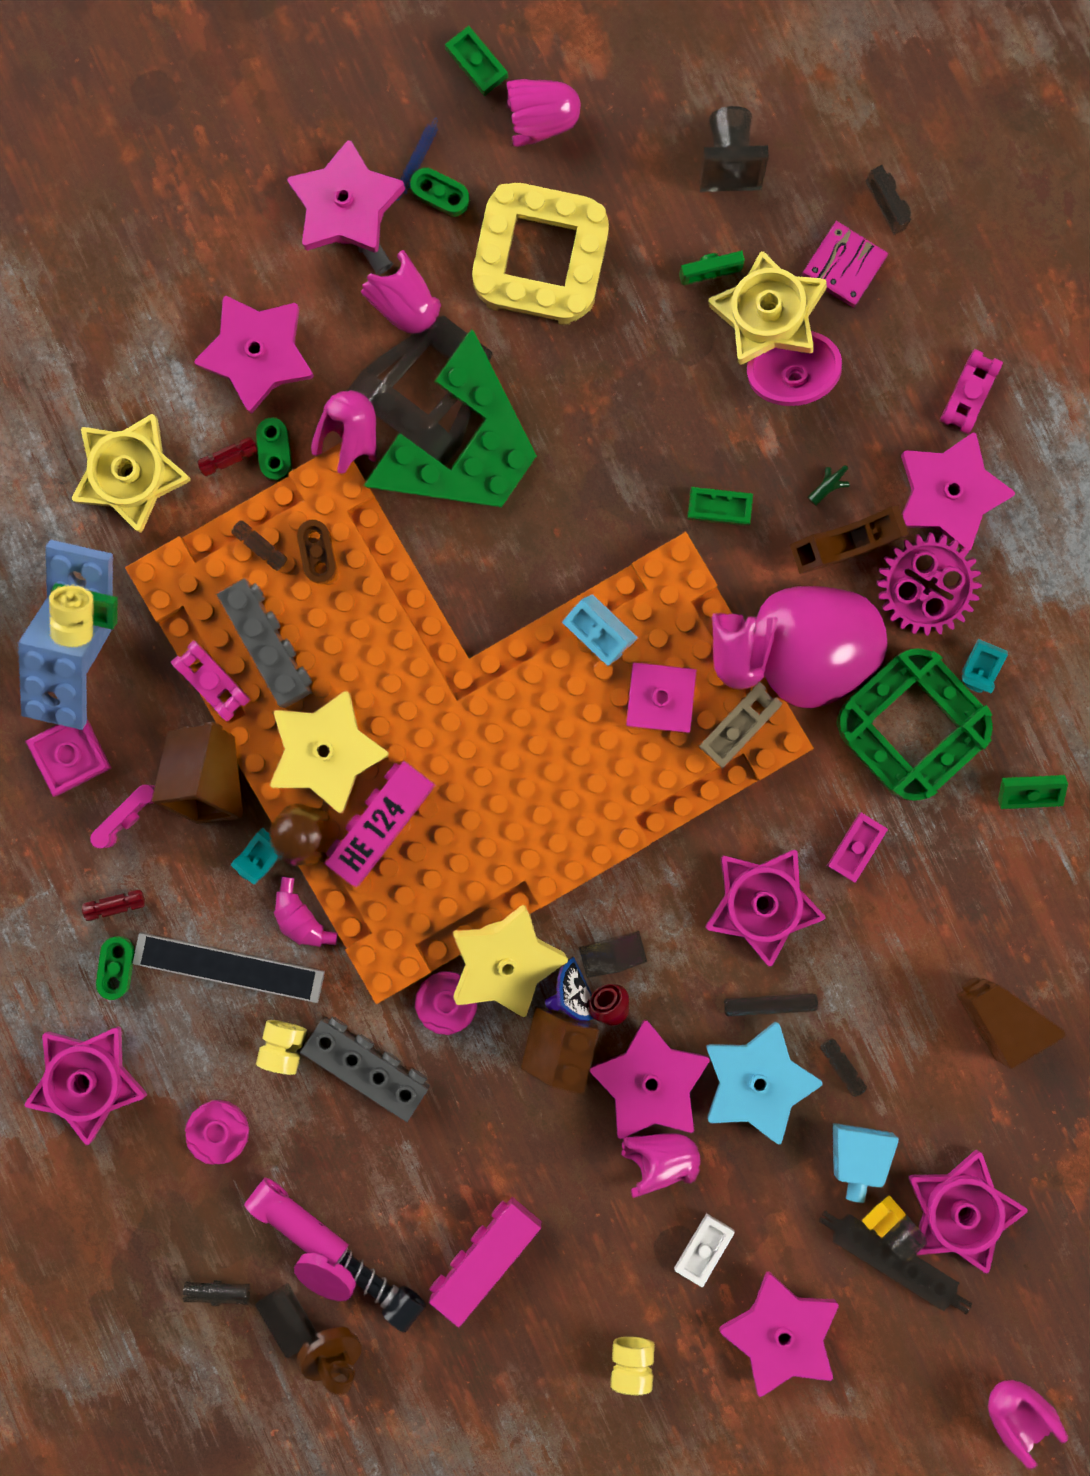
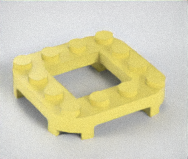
M510 183L499 185L489 198L473 265V284L479 298L488 308L498 311V308L558 320V324H570V322L583 317L592 309L595 301L596 289L608 240L609 222L604 206L589 197L529 184ZM518 218L577 230L565 287L505 274L514 228Z

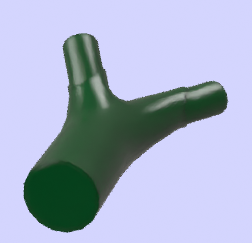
M843 465L832 476L831 467H826L822 483L807 498L816 506L833 490L849 487V481H839L848 470V466Z

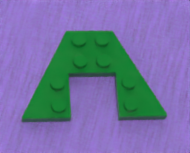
M471 329L434 383L482 417L484 421L451 469L399 433L363 484L365 488L502 507L537 457L475 332Z

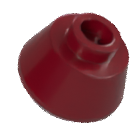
M603 985L592 994L589 1000V1013L592 1018L606 1025H618L629 1014V995L621 985Z

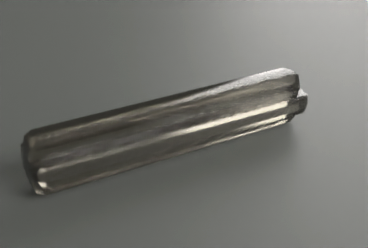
M813 993L724 1000V1012L728 1017L812 1012L818 1009V999Z

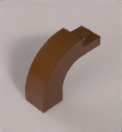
M896 505L854 523L812 534L790 544L799 573L803 574L880 549L908 536L909 533L900 507Z

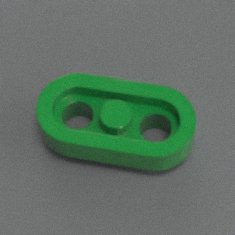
M421 168L412 175L410 181L411 190L414 197L419 201L449 216H459L468 209L470 203L469 193L463 184L431 168ZM426 183L432 185L429 191H423L421 187ZM457 197L460 202L457 205H451L449 200Z
M277 418L264 419L259 423L256 430L259 465L266 478L278 482L288 477L289 472L292 471L289 432L281 420ZM269 429H276L277 434L275 437L268 438L266 436ZM273 459L280 460V466L276 469L270 468V462Z
M111 937L101 946L96 989L100 996L107 1000H116L123 997L130 988L135 949L133 943L126 937ZM116 946L123 948L124 954L122 957L115 955L114 950ZM112 977L119 980V987L117 989L110 985Z

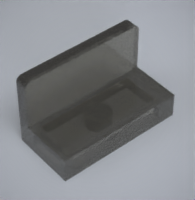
M288 1283L257 1301L256 1308L286 1358L299 1352L306 1342L310 1346L313 1342L319 1340L317 1331Z

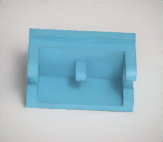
M593 594L581 599L562 621L607 666L623 655L622 652L638 638Z

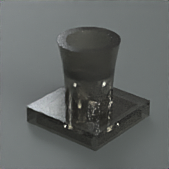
M739 106L720 108L710 115L709 124L714 147H704L699 180L700 192L762 190L769 158L768 145L750 146L752 113L748 109Z

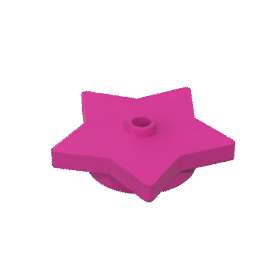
M350 140L342 146L324 169L291 176L287 179L290 187L306 208L302 244L306 250L336 242L354 244L377 253L379 250L380 223L384 212L405 191L402 180L368 170Z
M228 296L223 297L220 335L194 362L197 367L231 380L249 413H253L272 389L279 385L308 380L314 377L311 369L295 346L299 317V306L297 303L257 311ZM255 347H260V351L258 353H251V351Z
M974 432L944 453L907 450L901 454L911 486V494L902 513L906 527L937 529L951 541L954 539L959 541L958 547L960 549L966 547L969 551L971 550L983 514L1015 495L1011 488L985 470L977 435ZM948 487H953L957 495H951L948 492Z
M790 850L760 865L728 856L721 857L725 896L705 926L707 930L744 937L764 963L770 967L775 962L790 933L825 920V915L800 889L798 852L796 850ZM760 897H765L768 900V906L765 909L757 907V900Z
M644 1019L625 1053L590 1066L591 1074L615 1098L618 1138L623 1139L654 1123L692 1133L694 1131L690 1091L710 1060L706 1055L670 1049L649 1021ZM649 1079H655L658 1082V1086L651 1090L647 1089L645 1084Z
M115 1027L86 1041L49 1031L45 1032L42 1035L45 1060L44 1076L26 1101L25 1107L58 1114L67 1120L85 1145L92 1143L110 1111L142 1100L147 1096L146 1091L122 1065L121 1027ZM83 1075L88 1078L89 1085H85L82 1082Z
M979 1150L973 1151L948 1174L910 1175L908 1177L923 1212L913 1251L917 1255L955 1252L984 1273H989L996 1241L1001 1236L1002 1231L1028 1212L1027 1208L994 1188L983 1154ZM966 1207V1213L959 1216V1211Z
M766 1272L752 1307L720 1326L721 1334L750 1357L758 1396H764L793 1376L827 1381L833 1379L823 1340L839 1306L834 1299L797 1297L771 1272ZM782 1333L789 1334L785 1339H778Z

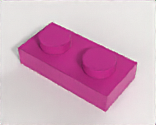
M859 812L827 866L856 883L888 829L862 812Z

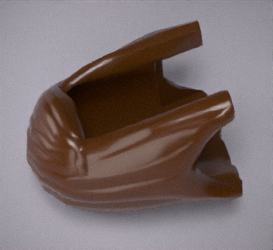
M293 804L283 809L273 821L270 829L271 846L276 855L279 856L280 861L289 865L301 866L323 863L326 860V852L315 851L322 837L317 822L329 821L330 819L325 810L303 804Z

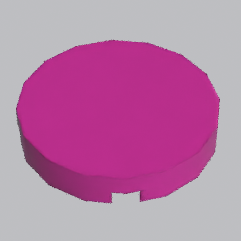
M442 971L432 974L422 982L416 993L415 1009L419 1019L427 1029L437 1034L450 1035L463 1030L472 1022L477 1012L478 1003L457 1005L453 998L461 974Z
M214 1100L202 1104L191 1114L186 1123L187 1147L195 1158L206 1164L215 1165L231 1162L241 1154L248 1142L249 1126L246 1116L239 1107L228 1101Z
M316 1253L303 1254L294 1266V1273L302 1284L314 1293L330 1300L347 1301L352 1296L356 1282L352 1274L344 1266L336 1263L335 1267L328 1264L329 1259L324 1255Z

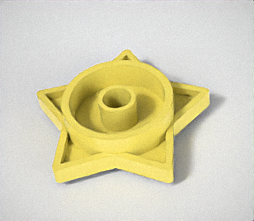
M760 252L749 274L736 287L709 298V307L735 329L738 363L742 365L773 348L813 353V340L808 317L825 292L827 281L821 278L794 276L790 272L781 269L766 253Z
M153 414L123 431L112 432L87 427L81 429L87 455V469L72 496V500L75 503L112 506L140 533L147 523L157 498L190 482V477L163 454L158 419ZM132 467V473L129 476H125L126 469Z
M343 692L315 713L281 710L274 712L285 750L270 784L273 788H311L337 812L342 813L346 808L356 776L389 756L385 749L358 730L349 692ZM321 745L329 747L330 753L328 756H319L318 749Z
M522 905L503 921L489 924L478 930H462L453 933L466 964L453 998L457 1005L495 1000L518 1015L526 1017L537 983L566 964L568 958L563 951L536 938L529 912L526 906Z

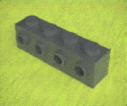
M244 578L217 593L219 600L278 705L282 708H287L312 694L309 687L312 680L303 666L298 668L293 657L297 654L287 638L283 640L277 629L281 628V625L273 611H266L262 603L265 600V596L258 584L254 583L252 585Z
M332 1016L331 1019L324 1017L300 1053L405 1122H408L430 1087L426 1083L427 1077L413 1068L408 1071L400 1066V1059L390 1052L380 1053L373 1048L374 1043L364 1035L358 1034L357 1037L346 1030L348 1026L338 1018Z

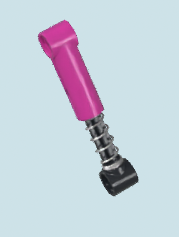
M264 1178L244 1203L245 1208L250 1214L263 1223L272 1225L306 1253L324 1255L329 1259L327 1263L334 1267L336 1263L344 1266L352 1274L356 1284L365 1290L364 1294L369 1293L376 1299V1303L379 1302L380 1307L383 1309L382 1315L399 1331L407 1332L425 1309V1301L415 1291L407 1286H401L400 1288L395 1287V1285L390 1286L386 1282L385 1277L380 1278L375 1274L374 1268L369 1269L363 1264V1259L357 1260L352 1256V1251H347L348 1243L289 1198L288 1193L275 1181Z

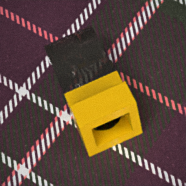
M890 1195L881 1201L862 1220L870 1231L874 1229L903 1261L909 1262L927 1245L923 1233Z

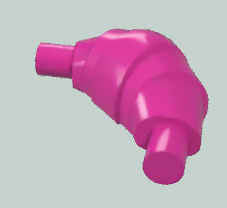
M282 877L280 891L276 893V905L273 912L280 931L298 945L303 944L321 947L322 944L337 945L338 934L323 931V925L319 924L314 918L315 916L299 899L298 894L293 893L294 878Z

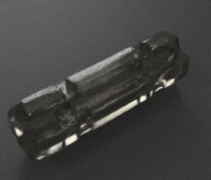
M238 521L232 528L231 533L240 541L244 540V544L260 558L267 560L266 563L273 569L280 570L287 562V557L279 550L275 551V547L255 530L251 531L252 528L244 521Z
M833 1038L825 1041L820 1046V1049L827 1058H830L829 1062L840 1079L847 1083L846 1087L851 1095L857 1097L867 1090V1086L860 1077H857L858 1073L845 1053L840 1052L841 1047Z

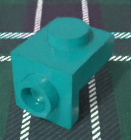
M978 639L962 669V679L965 685L978 693H982L983 690L992 693L995 688L994 681L1008 656V652Z
M264 828L255 834L244 851L231 863V866L238 871V874L252 884H256L279 859V856L272 849L270 833Z

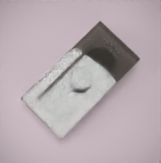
M880 165L870 171L865 182L890 229L896 235L908 226L911 221V211L907 202L904 199L901 200L897 194V186L890 172L886 173L883 165Z

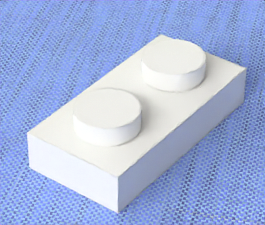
M706 1213L674 1267L675 1271L703 1288L733 1237L734 1229Z

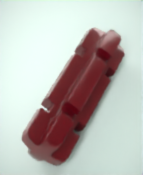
M247 437L239 441V445L234 443L212 453V457L206 456L199 459L197 463L201 473L204 476H209L215 473L217 468L222 470L242 461L244 456L248 458L257 454L258 448L251 437Z
M141 890L128 892V896H125L123 893L99 899V903H96V901L84 903L82 913L86 921L99 919V915H102L104 918L128 912V908H131V910L143 908L145 906V898Z

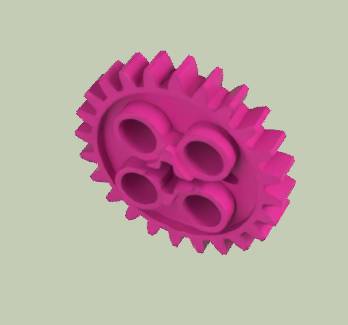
M929 532L927 541H923L921 536L916 534L915 544H911L906 538L903 539L905 549L900 550L894 546L893 551L897 556L894 559L887 556L884 558L890 565L889 568H879V572L886 576V579L877 581V585L884 587L886 590L880 592L878 597L879 599L889 600L882 608L884 611L894 609L889 618L894 621L901 617L900 628L904 629L911 623L913 634H916L920 627H923L926 636H929L931 627H935L937 632L942 634V625L947 624L952 630L955 629L953 620L957 618L965 622V618L962 615L963 610L973 612L974 609L968 603L970 600H979V597L972 591L982 587L981 583L973 581V578L979 576L981 572L977 569H970L977 562L974 557L965 559L969 550L964 547L957 551L959 541L956 539L947 545V536L944 534L941 535L938 542L935 541L932 532ZM922 555H929L932 558V564L927 570H918L916 568V561ZM905 569L914 571L928 581L934 577L933 582L939 588L952 594L953 598L949 600L932 588H927L924 591L925 587L923 584L905 574ZM947 572H958L959 580L955 585L945 586L943 584V578ZM905 582H912L915 585V591L909 597L899 595V587ZM932 598H938L942 601L941 608L935 613L926 611V604Z

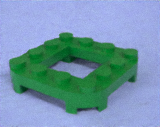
M920 648L910 649L895 656L844 703L836 720L839 734L844 743L890 793L907 801L928 799L938 793L937 790L977 753L984 750L990 744L993 729L992 713L988 706L982 705L942 662L941 659L943 657L935 651ZM916 682L957 728L912 768L872 723L876 717Z

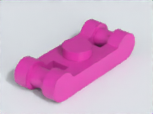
M974 349L945 407L940 422L946 425L952 423L960 427L959 431L969 434L1003 362L996 358L990 360L983 356V352ZM976 367L986 371L983 379L973 375ZM958 406L968 410L966 416L956 412Z
M194 640L187 646L189 650L181 657H175L171 664L212 705L216 712L228 722L234 716L233 712L240 705L245 706L251 699ZM196 659H199L204 665L195 673L190 668V665ZM228 690L232 696L224 703L219 697Z
M141 785L91 834L90 841L92 845L96 848L112 847L117 841L116 834L123 827L127 830L140 818L137 813L146 804H153L151 801L155 785Z

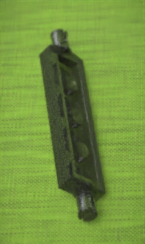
M826 1210L822 1213V1216L825 1218L820 1217L819 1223L834 1231L833 1243L942 1311H945L950 1305L964 1314L970 1311L966 1307L971 1308L972 1302L957 1294L959 1282L886 1236L881 1238L874 1229L870 1231L856 1217L847 1214L839 1220Z

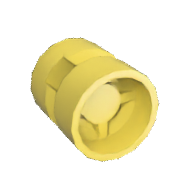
M75 585L62 586L52 591L49 596L50 636L52 640L66 647H78L91 641L93 637L92 594L87 589Z
M267 1020L262 1037L266 1045L260 1047L256 1065L275 1073L296 1074L300 1060L297 1049L303 1047L307 1032L306 1028L288 1022Z
M619 1337L613 1341L612 1360L617 1364L613 1367L611 1373V1388L614 1391L628 1395H643L652 1391L653 1374L652 1369L648 1367L654 1363L655 1344L652 1341L640 1337Z

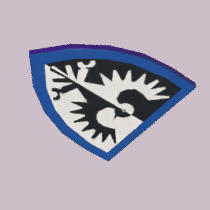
M574 957L570 958L560 968L557 980V994L546 998L545 1004L549 1010L558 1011L562 1009L570 1017L578 1021L587 1022L593 1019L589 1013V1000L592 993Z

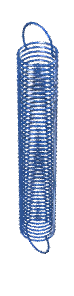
M430 126L425 127V133L422 134L423 137L420 138L415 148L416 151L413 152L414 155L411 156L406 166L408 169L404 170L405 173L400 178V180L404 181L405 188L411 186L408 182L413 172L420 168L419 165L423 161L420 156L424 153L426 155L430 147L428 141L434 139L438 128L435 130L434 128L431 129Z

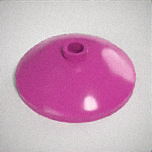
M811 331L813 353L773 348L748 361L747 376L749 384L758 396L773 404L799 406L814 402L828 394L839 381L842 373V358L839 349L826 336Z

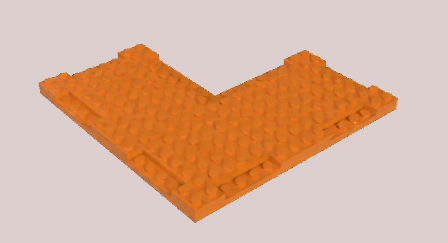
M342 442L289 472L290 476L182 538L180 536L176 537L125 567L153 618L160 624L177 656L181 657L188 651L187 646L195 640L251 699L245 706L240 705L233 712L234 716L227 722L200 694L215 722L220 724L223 730L235 736L237 763L271 823H273L285 807L293 804H303L325 810L330 819L329 821L317 822L322 837L315 851L327 852L337 839L342 842L349 833L345 828L356 814L362 816L369 807L365 804V801L376 788L381 791L388 780L384 777L395 763L401 765L403 761L407 762L436 784L358 887H354L325 864L330 858L328 856L323 863L299 866L376 1004L461 955L453 935L455 931L478 930L489 924L503 921L522 905L526 906L529 914L533 913L814 749L787 702L781 699L771 688L765 676L759 682L766 687L765 692L773 699L777 697L783 703L781 707L724 768L717 765L699 748V745L744 699L754 686L745 689L728 687L715 672L712 615L715 613L732 614L719 592L716 581L687 532L634 561L620 572L470 659L370 488L363 486L365 479L354 460L345 473H338L337 467ZM308 520L322 522L330 532L337 571L334 578L325 584L312 582L304 573L297 532L299 527ZM317 532L309 536V541L312 543H316L320 539V534ZM319 563L315 568L316 573H324L326 571V564ZM244 578L252 585L254 583L258 584L265 596V600L262 603L266 611H273L281 625V628L277 629L283 640L287 638L297 654L293 657L298 668L302 666L305 668L312 680V683L309 684L312 694L287 708H282L278 705L217 596V593ZM592 594L638 637L631 646L622 652L623 655L609 666L562 623L581 599ZM196 659L190 665V668L196 673L204 664L199 659ZM633 662L696 669L690 733L626 726ZM226 690L219 698L225 703L232 695ZM346 691L351 696L358 730L385 749L389 756L356 776L344 812L339 813L311 788H273L270 786L285 750L274 712L281 710L315 713ZM758 701L751 705L758 714L764 710V707ZM321 745L318 749V754L321 757H326L330 753L327 745Z

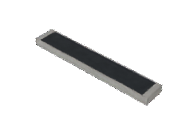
M142 932L138 936L132 963L143 967L315 1003L319 1002L325 974L323 970Z

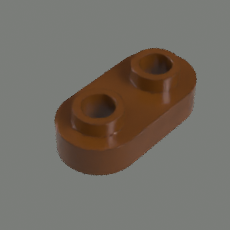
M308 520L299 527L297 532L304 573L312 582L325 584L334 578L337 571L330 532L322 522ZM314 532L320 534V539L316 543L309 541V536ZM319 563L326 564V571L322 574L316 573L315 570Z

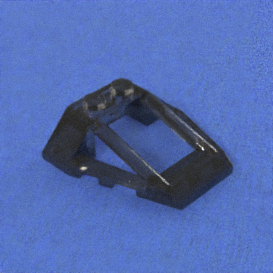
M443 315L437 318L427 330L421 333H414L377 358L362 370L347 391L353 390L364 394L372 403L377 418L446 466L462 446L473 411L462 403L448 433L438 422L458 401L455 397L447 393L428 415L392 388L429 346H432L446 358H451L467 332ZM481 344L489 362H491L493 352ZM400 359V361L383 378V380L377 378L380 374H382L385 370H387L391 365H393L396 361Z

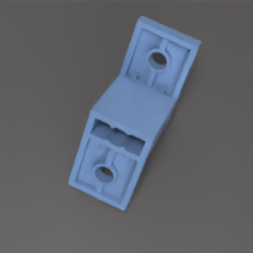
M50 540L46 545L47 598L18 642L21 716L83 730L87 723L86 674L112 629L93 625L91 641L78 647H66L55 643L50 636L49 596L55 583L67 586L75 585L89 591L113 596V554ZM73 572L81 573L86 580L78 579ZM48 692L55 693L58 699L51 697Z

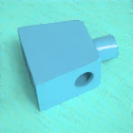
M833 1123L834 1175L839 1181L848 1182L847 1200L864 1203L867 1186H884L899 1140L893 1132Z

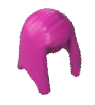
M519 79L507 82L508 109L511 108L513 112L511 117L514 132L520 134L512 136L515 147L534 144L573 128L578 121L581 102L577 92L571 86L563 82L550 80Z
M402 250L397 255L401 262L398 272L391 276L369 274L367 276L368 282L362 285L361 293L398 329L410 334L421 333L430 328L436 321L441 303L439 299L431 296L422 276L405 251Z
M353 390L342 391L331 396L324 406L323 414L311 445L312 454L317 456L322 453L324 438L328 433L334 431L343 440L337 467L338 473H345L351 462L360 455L366 454L371 461L376 462V416L370 400L364 394Z
M713 614V661L717 676L725 685L731 688L745 689L754 686L764 677L765 665L777 627V617H767L766 628L755 632L757 617H748L747 621H745L743 615Z
M667 1133L623 1138L622 1156L633 1160L638 1164L642 1172V1181L637 1183V1187L631 1189L632 1198L665 1188L682 1179L685 1183L689 1184L696 1180L700 1171L701 1158L696 1144L687 1136Z
M1005 1380L998 1383L991 1391L988 1411L993 1425L1005 1446L1026 1468L1032 1469L1037 1465L1029 1452L1033 1448V1444L1040 1442L1044 1436H1049L1052 1432L1060 1443L1063 1444L1067 1441L1068 1436L1055 1408L1028 1385L1016 1380Z

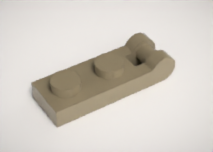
M760 682L754 686L744 699L699 745V748L721 768H724L783 704L777 697L773 699L765 692L766 687ZM755 701H758L764 707L760 714L751 707Z

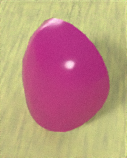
M791 587L774 593L760 607L755 632L766 628L767 617H777L778 620L772 647L765 665L764 676L771 688L781 699L794 706L815 708L836 702L863 686L875 675L883 663L887 651V634L883 619L877 608L867 598L857 593L831 587Z

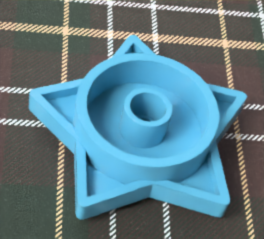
M772 1023L746 1045L708 1044L706 1046L719 1081L707 1116L710 1123L749 1122L776 1144H781L791 1107L821 1087L822 1081L790 1060L779 1023ZM757 1079L765 1080L766 1083L761 1089L756 1090L754 1088V1082Z

